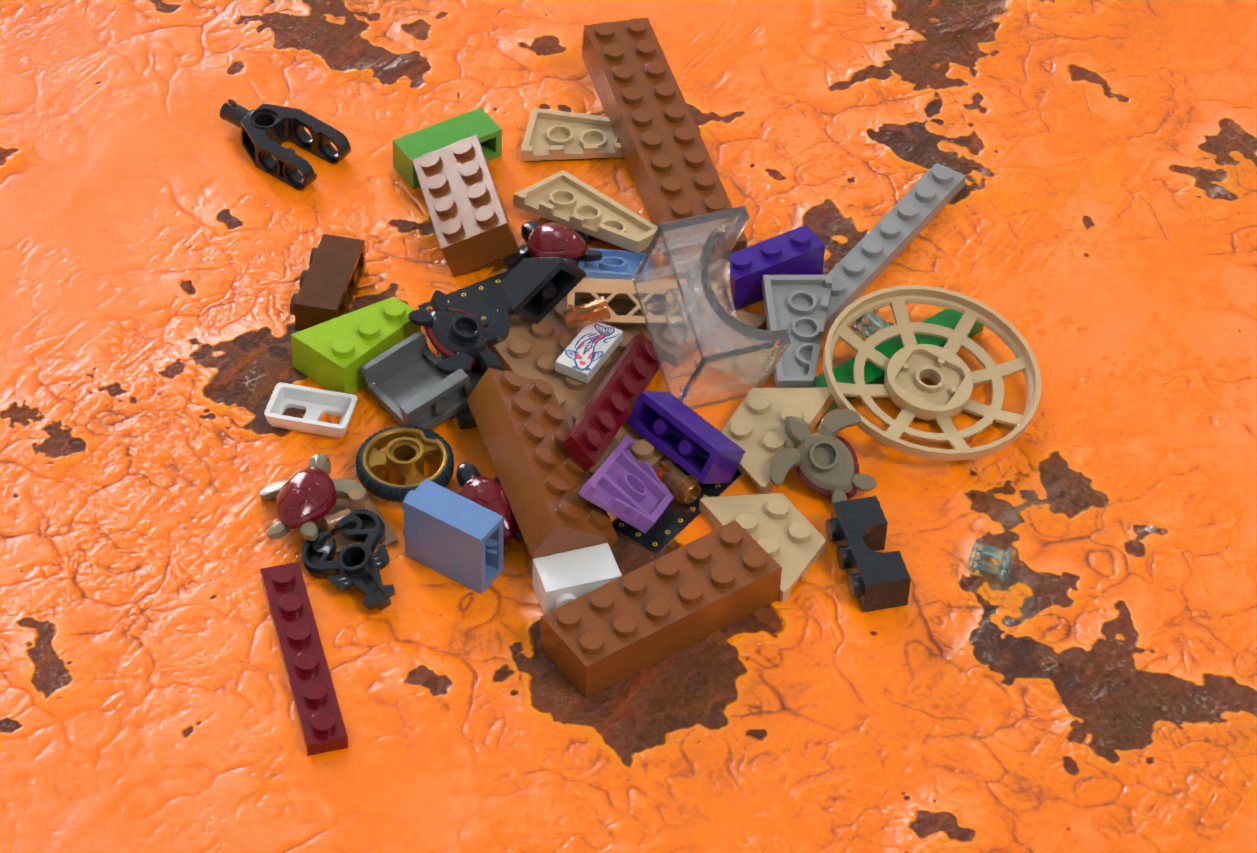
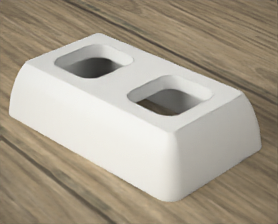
M280 382L276 384L264 414L268 423L275 428L342 438L346 433L357 405V396ZM288 408L306 411L303 418L284 415L285 410ZM323 414L342 417L339 424L319 421Z

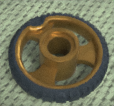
M392 426L380 430L378 433L376 432L369 436L362 443L356 456V473L362 486L367 491H370L372 495L380 497V499H386V501L391 500L392 502L402 503L407 493L415 490L425 479L446 487L454 472V455L447 441L434 431L430 432L429 429L418 426ZM386 447V453L379 451ZM430 455H437L441 460L439 470L429 479L425 478L424 458ZM386 470L387 482L374 475L373 471Z

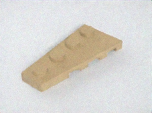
M532 107L521 148V161L618 158L624 156L621 151L622 147L618 143V138L614 135L609 117Z
M564 170L514 194L513 206L634 253H639L660 242L662 238V229Z

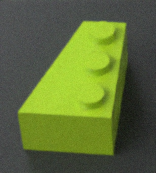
M391 297L291 334L293 367L330 391L354 395L365 387L360 370L362 365L414 333L421 331V326L411 323L408 319L409 313L415 309L398 298Z

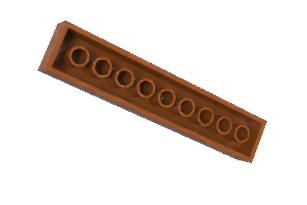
M648 17L584 25L582 59L606 116L610 119L614 135L617 136L618 143L622 147V154L651 223L662 229L660 244L675 280L715 275L716 259L746 248L747 238Z

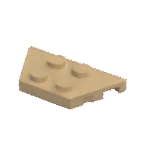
M828 387L752 388L721 431V433L746 451L737 470L743 476L748 475L757 486L759 494H768L774 486L769 478V469L774 455L782 449L796 448L797 446L785 433V418L787 416L801 418L809 425L812 432L834 401Z
M783 493L704 497L699 501V510L716 529L736 520L782 567L779 600L782 603L789 599L791 589L798 580L802 581L809 573L810 565L817 562L825 552L826 539Z

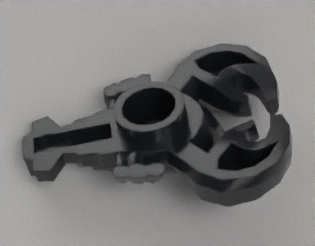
M367 509L354 510L337 523L340 532L345 530L343 532L345 538L361 543L345 546L338 554L336 560H334L337 548L336 540L334 538L330 539L333 536L330 531L319 532L316 540H307L301 549L302 563L312 576L325 579L328 575H331L328 577V581L344 592L356 586L359 591L367 595L363 604L369 610L376 607L381 611L391 605V597L396 595L393 584L383 585L379 570L389 565L390 561L388 551L385 549L386 545L383 544L386 528L379 515ZM327 540H329L328 544L323 547V545L325 544V542H326Z

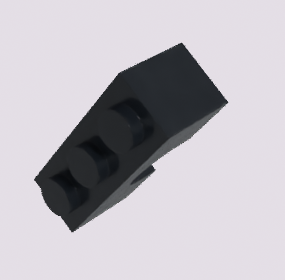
M877 496L832 503L831 518L827 519L825 523L827 538L829 542H835L837 547L836 556L839 568L841 570L845 569L847 572L850 596L857 598L862 613L908 605L911 577L900 551L876 552L885 549L888 525Z

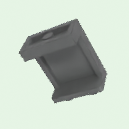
M421 331L404 339L360 368L367 392L401 426H418L424 429L427 428L430 431L468 407L466 399L473 391L469 376L461 368L450 375L442 374L436 370L435 366L440 359L429 349L426 337Z

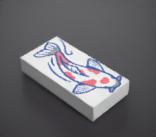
M591 318L555 361V371L587 384L622 342L623 331Z

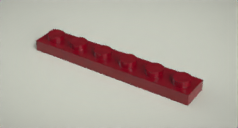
M643 332L631 339L561 442L562 446L585 472L598 463L632 411L641 391H645L665 360L658 346L654 342L649 341Z
M295 562L260 569L261 581L307 754L309 756L348 748V736L300 564Z

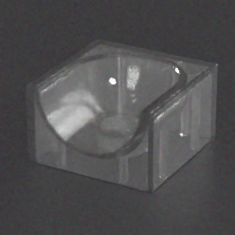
M745 205L661 223L632 279L667 390L692 410L744 398L752 388H762L791 344L787 329L774 331L757 329L740 322L736 316L730 286V257L733 247L750 219Z

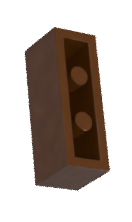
M323 234L318 247L312 248L309 261L310 267L308 270H303L300 278L299 293H294L290 302V314L295 315V328L297 331L347 314L366 267L365 240Z

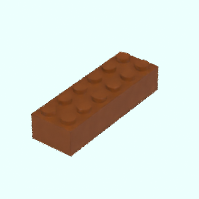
M489 367L466 400L530 556L532 558H539L603 543H608L610 549H612L618 541V537L606 510L578 494L591 475L588 470L585 472L561 444L570 428L550 383L542 379L520 376L512 371H501Z
M734 520L542 615L540 648L586 699L778 601L782 567Z

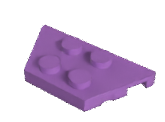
M626 435L585 483L578 494L646 533L655 524L674 496L657 477L655 470L648 461H643L641 464L637 462L629 451L635 443Z

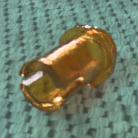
M604 296L576 307L570 304L568 305L569 309L562 311L569 332L577 330L578 333L581 331V327L611 318Z
M670 460L661 463L668 469V472L658 465L655 469L656 475L673 493L676 501L689 504L698 498L701 486L695 476H687Z

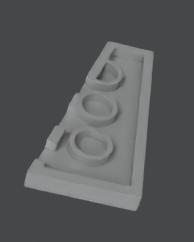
M763 275L762 292L776 388H810L814 386L834 275Z

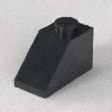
M561 257L524 258L500 284L512 310L538 324L586 276V273Z

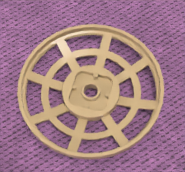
M921 285L894 286L860 297L848 305L835 319L828 332L823 352L824 376L828 389L839 408L857 412L845 396L858 397L877 419L888 426V429L883 431L870 423L859 412L857 413L861 417V422L856 426L886 446L905 454L925 459L944 461L970 460L987 456L1006 448L1018 439L1030 425L1040 402L1042 383L1035 354L1026 339L1014 325L982 302L959 292L939 287ZM906 304L935 305L954 310L963 315L954 330L932 323L910 322ZM891 306L896 324L877 331L868 337L865 342L848 329L854 321L864 314L882 307ZM978 321L1000 337L1011 349L1016 359L996 365L991 356L980 345L967 337L975 322ZM915 334L934 336L945 339L947 342L944 347L932 344H918ZM894 337H900L903 348L898 350L891 359L875 349L883 342ZM839 339L857 352L853 366L854 384L836 382L833 356ZM960 348L965 349L975 357L984 369L971 372L966 363L957 356ZM866 360L885 371L884 384H865L864 367ZM1023 371L1026 379L1027 400L1023 415L1001 410L1005 395L1003 378ZM928 378L933 380L937 385H927L923 383L921 380ZM991 383L992 402L990 406L970 399L974 385ZM872 398H890L901 409V412L894 420L882 411ZM962 411L982 417L974 425L959 431L951 420L952 417ZM915 417L924 420H934L942 433L925 432L913 429L909 425ZM994 421L1015 426L1005 437L986 445L970 448L964 441V439L981 433ZM904 434L924 441L948 442L953 449L930 448L900 439V437Z

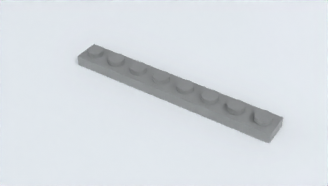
M936 163L827 274L834 275L824 332L834 323L839 314L869 287L965 186L966 175Z

